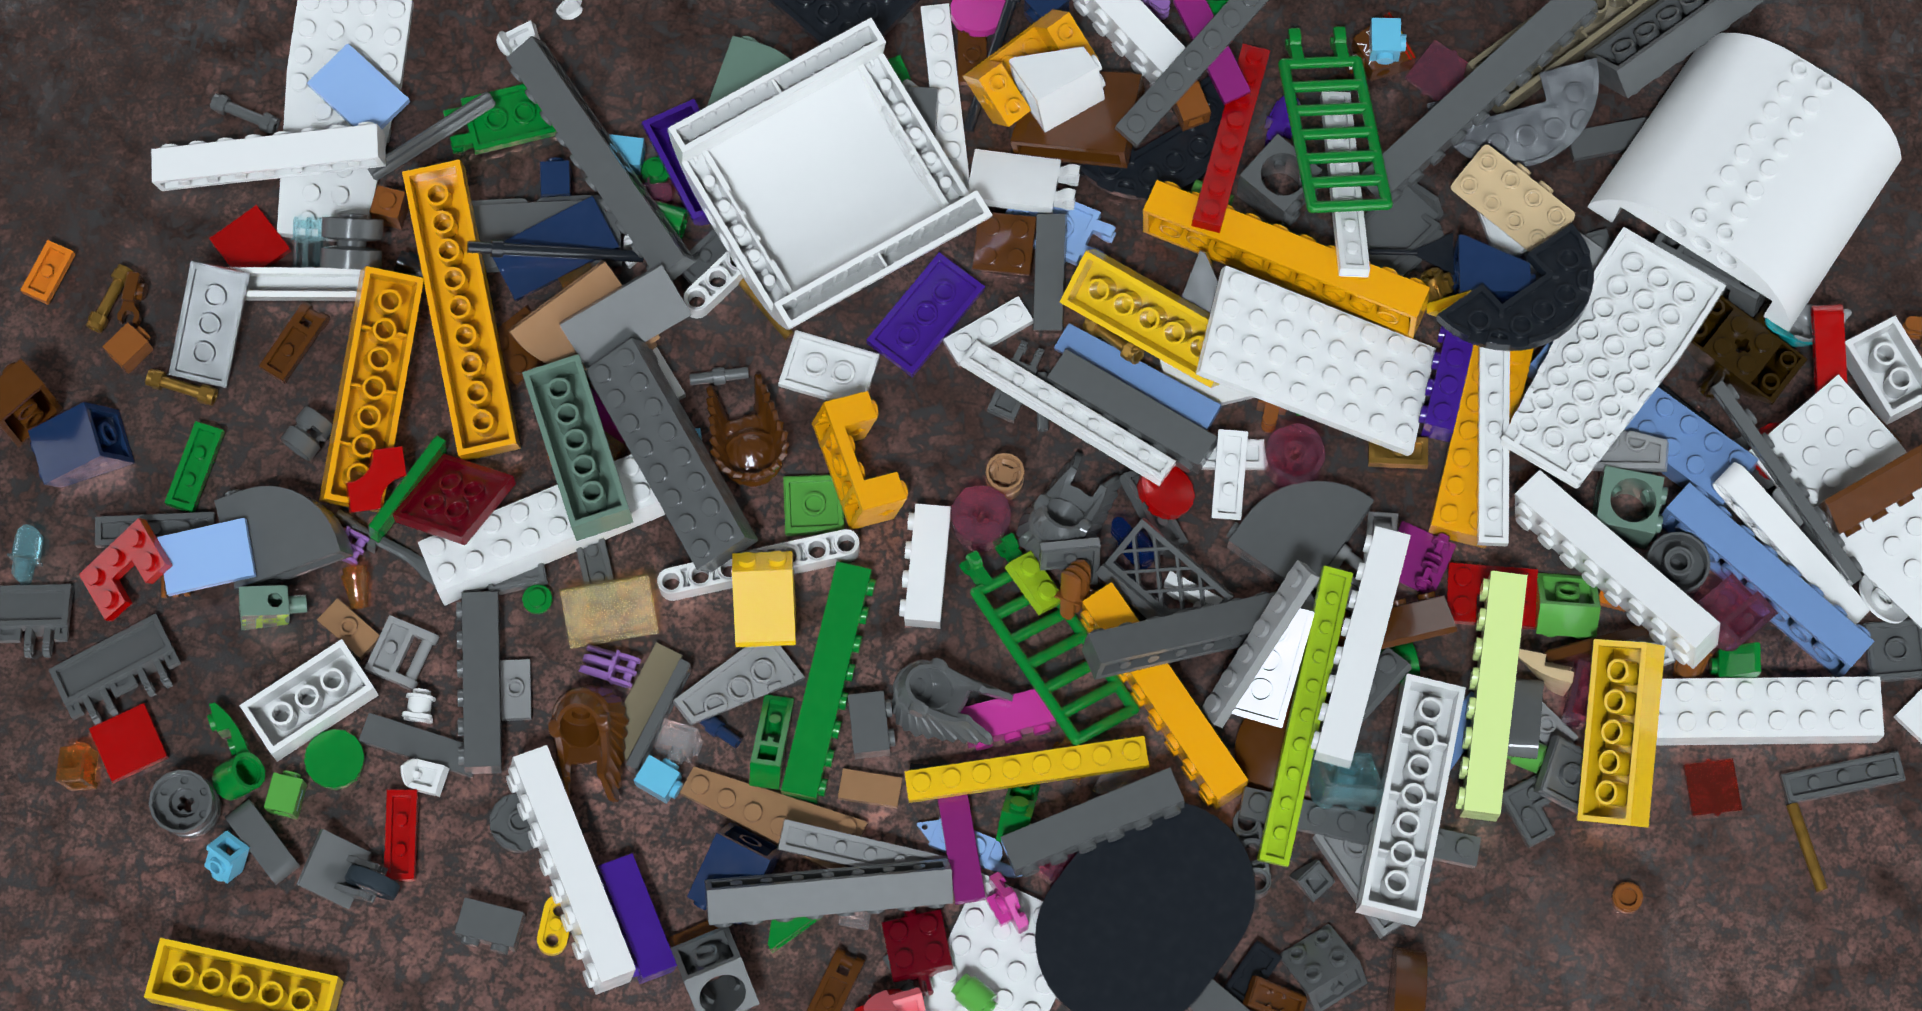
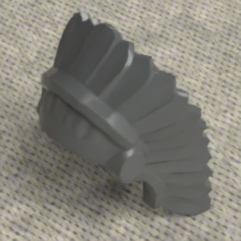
M1075 452L1071 461L1063 466L1056 478L1052 479L1047 489L1031 504V507L1023 512L1016 533L1019 537V545L1026 550V553L1031 551L1039 561L1040 543L1097 538V534L1102 529V524L1107 520L1108 511L1112 508L1113 502L1118 497L1117 490L1121 487L1120 476L1116 475L1104 484H1101L1092 497L1088 496L1082 490L1070 484L1078 471V466L1083 456L1082 453Z
M933 658L932 661L917 660L901 669L895 677L891 701L892 715H895L896 724L902 726L903 731H911L914 737L924 735L927 739L936 737L941 741L948 740L952 743L958 739L964 744L970 742L976 745L981 742L985 745H991L994 741L992 735L973 721L972 717L967 714H961V711L968 702L970 692H977L1011 702L1013 695L952 670L942 659Z

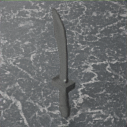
M341 509L334 515L342 527L346 528L349 526L350 529L370 539L367 543L368 551L375 554V548L378 546L400 557L410 564L426 581L435 586L423 557L385 537L379 543L370 538L369 528L354 520L353 516L343 512Z

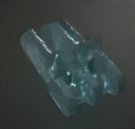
M294 217L293 238H291V240H294L293 268H301V264L303 268H313V263L314 268H322L320 267V248L323 247V241H326L321 236L322 218L312 220L311 217H307L306 220H299V217ZM300 228L305 229V238L299 237ZM312 229H318V238H312Z
M22 525L18 528L14 538L12 553H7V556L13 561L11 573L21 585H29L32 582L35 566L43 567L40 561L44 537L31 525Z

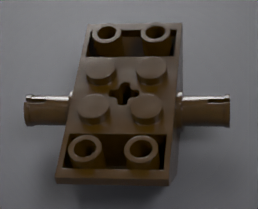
M1722 295L1720 296L1687 347L1695 361L1711 372L1701 386L1697 388L1702 396L1709 387L1712 388L1723 380L1724 383L1731 384L1741 395L1772 405L1808 360L1768 330L1765 317L1763 316L1772 303L1771 300L1765 302V305L1753 319ZM1739 348L1742 352L1738 353L1736 349ZM1709 390L1705 398L1713 400L1715 397Z

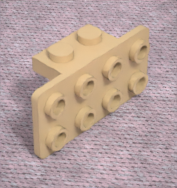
M1490 145L1482 146L1451 185V189L1456 195L1528 252L1570 225L1575 219L1574 211L1552 195L1554 190L1542 180L1539 183L1529 177L1531 172L1519 162L1514 165Z

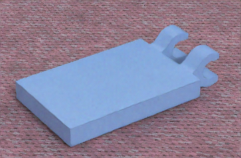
M1075 202L1074 210L1053 208V214L1067 215L1066 262L1077 266L1086 250L1096 249L1087 246L1093 234L1101 240L1112 244L1117 234L1114 232L1116 227L1100 221V211ZM1007 209L1005 214L1036 217L1037 214L1046 213Z

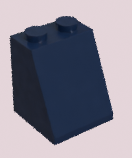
M1458 235L1454 247L1453 295L1469 290L1473 291L1481 284H1484L1503 304L1536 281L1535 273L1530 272L1529 262L1466 235Z
M83 402L28 430L31 439L30 446L36 456L39 466L38 473L44 485L63 488L135 463L118 409Z
M731 821L716 833L687 897L694 900V905L706 910L704 880L772 874L783 851L777 850V844Z

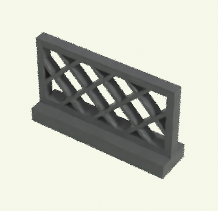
M1145 518L1139 521L1110 558L1095 573L1106 584L1112 582L1121 596L1147 619L1153 616L1163 617L1172 615L1180 610L1190 611L1206 605L1204 590L1215 589L1224 597L1219 604L1226 603L1234 597L1229 590ZM1142 528L1152 535L1153 547L1138 548L1137 534ZM1158 541H1160L1164 546H1159ZM1132 542L1133 548H1127V546ZM1170 550L1175 554L1176 566L1161 567L1159 551ZM1154 551L1155 568L1140 569L1139 552ZM1133 552L1135 569L1125 570L1115 562L1122 553ZM1181 560H1182L1187 566H1181ZM1182 570H1193L1197 573L1199 586L1183 587ZM1177 571L1178 587L1163 588L1161 572ZM1156 572L1157 589L1145 588L1141 583V573ZM1135 573L1136 579L1130 574ZM1199 590L1201 607L1185 608L1184 591ZM1179 592L1180 608H1168L1164 604L1163 593ZM1152 593H1158V598Z

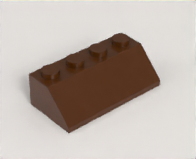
M1922 444L1820 503L1818 507L1827 517V522L1833 532L1836 531L1839 535L1844 533L1847 538L1862 529L1860 523L1870 518L1872 522H1875L1889 514L1886 508L1897 503L1901 507L1915 499L1912 493L1922 488Z
M1435 591L1418 594L1417 601L1407 603L1406 598L1394 600L1381 649L1457 632L1456 624L1445 597L1441 595L1436 596ZM1345 611L1342 627L1345 618L1351 619L1352 617L1348 615V611ZM1341 632L1337 646L1344 647L1346 637L1341 636Z

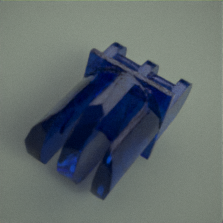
M1122 517L1114 518L1111 524V535L1118 542L1117 548L1133 530ZM1140 531L1137 534L1138 548L1153 547V543ZM1132 542L1127 546V548H1133ZM1154 551L1139 552L1140 569L1149 568L1155 560ZM1133 552L1122 553L1134 565Z

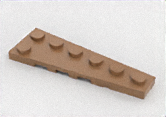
M695 766L679 792L680 795L777 845L779 844L785 819L862 837L868 825V822L761 787L749 786L748 783ZM798 855L823 869L846 867V865Z

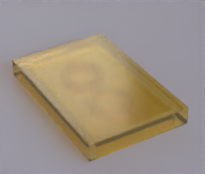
M649 574L560 589L570 649L584 647L588 644L595 645L659 633Z

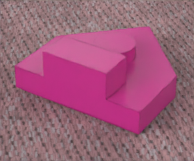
M996 872L989 876V883L995 894L987 897L986 902L1000 927L1012 922L1017 933L1021 934L1028 930L1029 921L1025 913L1020 912L1019 909L1021 907L1012 887H1006L1004 876L1001 872Z

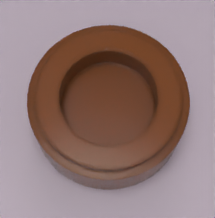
M1621 883L1612 892V905L1620 913L1631 914L1642 905L1643 893L1634 883Z

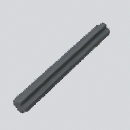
M489 92L482 93L386 154V166L368 168L369 173L376 181L383 178L496 105L494 99Z

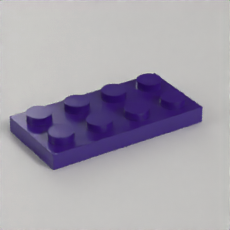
M938 253L866 339V343L913 378L942 343L943 339L947 337L984 292L985 286L941 253Z

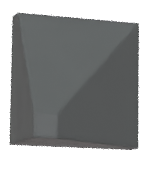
M1318 859L1289 875L1291 880L1313 902L1335 883V880Z

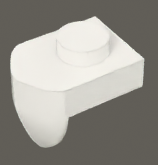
M530 20L508 32L500 31L496 39L498 48L508 57L531 36L540 40L536 25Z
M412 758L400 766L402 781L409 789L440 797L449 768L445 765Z

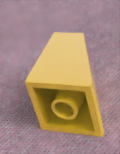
M792 551L732 553L736 647L796 645V598Z

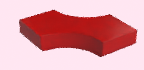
M402 446L371 450L370 465L367 471L359 479L346 483L350 513L381 509V498L386 487L392 481L406 476Z

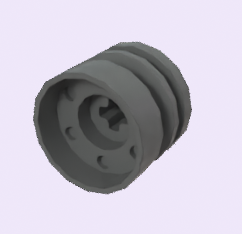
M175 770L166 773L156 781L150 792L149 808L152 818L160 827L181 838H196L205 835L215 827L221 816L222 801L213 784L207 779L190 770ZM186 800L195 802L191 805V812L183 809L186 807Z

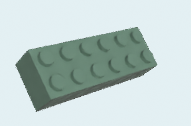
M579 354L522 372L576 541L634 523Z

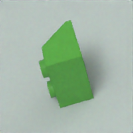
M1538 573L1536 634H1542L1547 637L1571 636L1576 639L1596 637L1601 609L1598 587L1593 588L1589 586L1582 576Z

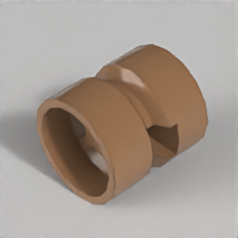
M997 454L990 459L986 467L987 491L997 500H1013L1023 490V464L1013 454Z

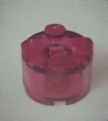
M1298 423L1277 429L1269 438L1265 450L1264 469L1266 475L1282 488L1291 484L1316 481L1321 473L1326 455L1319 434L1311 427ZM1294 453L1299 455V458L1296 460L1290 459Z
M989 486L965 488L952 506L951 522L954 535L965 548L971 551L987 552L1002 543L1001 539L1009 534L1011 527V509L1006 496ZM980 515L985 516L982 523L977 522V518Z

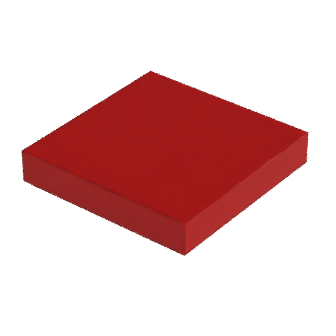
M257 205L209 238L230 267H271L292 252Z
M144 703L88 728L113 784L169 758Z

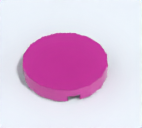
M952 0L950 5L951 21L961 32L964 30L973 37H987L995 33L1005 0Z

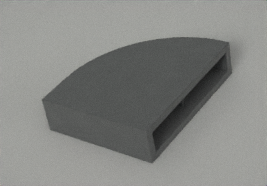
M1307 481L1291 484L1262 499L1252 508L1241 524L1237 522L1233 524L1226 535L1229 538L1227 549L1280 585L1297 560L1307 564L1320 577L1322 567L1329 566L1344 544L1349 541L1371 510L1374 499L1357 489L1335 482Z
M258 486L245 490H231L224 494L225 497L214 500L220 523L240 518L247 519L257 577L234 582L235 590L239 591V587L272 586L353 556L350 541L339 520L323 504L306 495L283 487Z

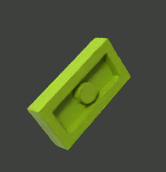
M1031 551L1006 565V571L1038 615L1060 604L1061 600L1054 597L1059 589L1046 571L1040 570L1039 561Z

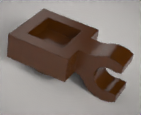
M128 271L121 297L123 303L117 313V320L120 324H124L127 315L133 314L132 323L136 327L140 325L142 320L141 314L137 309H139L140 301H144L147 294V284L138 272Z

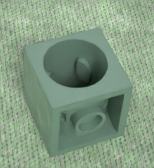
M1605 465L1597 480L1591 514L1629 546L1646 549L1651 540H1656L1657 533L1661 532L1663 516L1659 515L1662 505H1665L1668 487H1663L1665 477ZM1620 494L1636 497L1644 505L1647 519L1644 517L1639 522H1628L1621 519L1613 511L1610 498Z

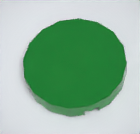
M337 729L321 732L314 737L307 746L304 757L306 772L319 786L331 790L347 788L356 782L361 775L366 760L364 749L356 737L347 731Z

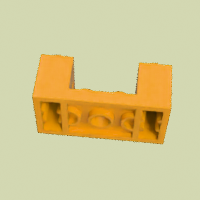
M1052 9L963 75V78L992 123L1010 127L1031 111L1014 84L1009 64L1010 59L1077 47H1084L1090 56L1094 54L1097 57L1070 12Z
M868 391L825 401L812 422L850 530L894 519L908 496L907 486L903 480L900 481L898 472L864 480V467L861 462H857L854 453V441L865 439L878 418L877 404L875 400H871Z

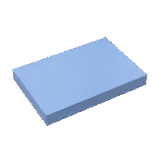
M346 44L307 82L308 87L351 126H358L361 122H373L383 129L410 103L406 95L349 44Z
M245 518L157 537L173 565L164 573L166 592L169 596L257 577L248 523Z

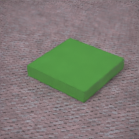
M830 475L783 477L786 536L820 535L845 529L844 512Z

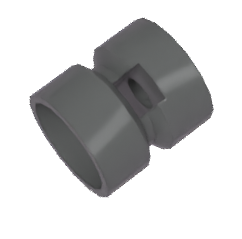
M304 406L295 418L297 424L295 426L290 425L280 437V440L297 455L310 462L321 449L319 443L326 442L331 436L333 424L314 409Z

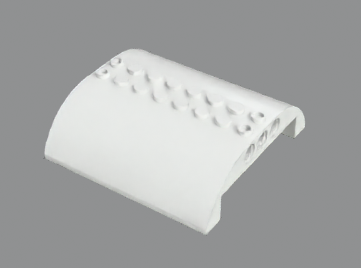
M872 18L854 26L668 128L669 137L679 164L706 217L754 295L771 317L787 330L992 217V213L979 192L976 190L969 194L883 54L886 41Z
M1719 33L1711 38L1707 44L1693 52L1595 194L1588 208L1610 222L1614 221L1622 208L1772 300L1763 317L1768 318L1789 332L1901 161V151L1897 138L1882 115L1866 99L1841 81L1793 52L1768 40L1740 33Z

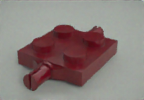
M915 907L913 910L904 911L905 916L900 919L881 924L894 983L908 979L918 980L922 996L926 997L925 985L927 986L929 996L934 993L930 977L939 972L954 968L941 909L917 913Z

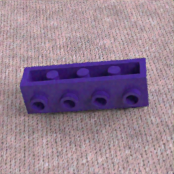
M1441 325L1437 339L1438 343H1442L1440 353H1434L1431 369L1436 370L1434 379H1428L1424 395L1430 398L1428 406L1422 405L1418 422L1423 423L1421 436L1450 442L1456 423L1473 344L1458 338Z
M633 853L599 865L597 868L598 875L636 968L632 978L637 977L639 984L674 972L677 967L676 961Z

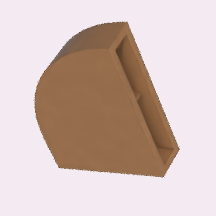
M600 261L510 327L508 332L528 353L546 364L577 355L559 323L623 285L607 263ZM657 335L646 341V344L653 350L657 347L655 341L661 337Z

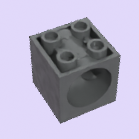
M1279 134L1269 142L1240 174L1236 193L1238 197L1272 225L1280 224L1285 226L1287 224L1291 226L1300 216L1299 210L1305 204L1295 148ZM1310 164L1312 177H1321L1322 169L1316 164ZM1275 173L1289 175L1297 181L1298 191L1290 195L1274 194L1265 187L1263 179ZM1315 188L1316 198L1320 193L1318 191L1319 188Z
M729 927L717 928L671 947L695 1011H748L750 1008L760 1004ZM723 975L722 977H720V978L717 979V980L709 981V980H711V979H713V978H715V977H717V976Z

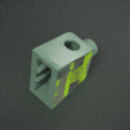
M286 585L239 587L241 630L288 625L290 614L307 612L306 595L288 596Z

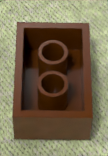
M22 359L7 365L0 376V429L19 448L30 438L28 430L54 418L63 410L46 385Z

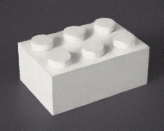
M1896 315L1845 341L1847 368L1874 413L1886 425L1922 407V358Z

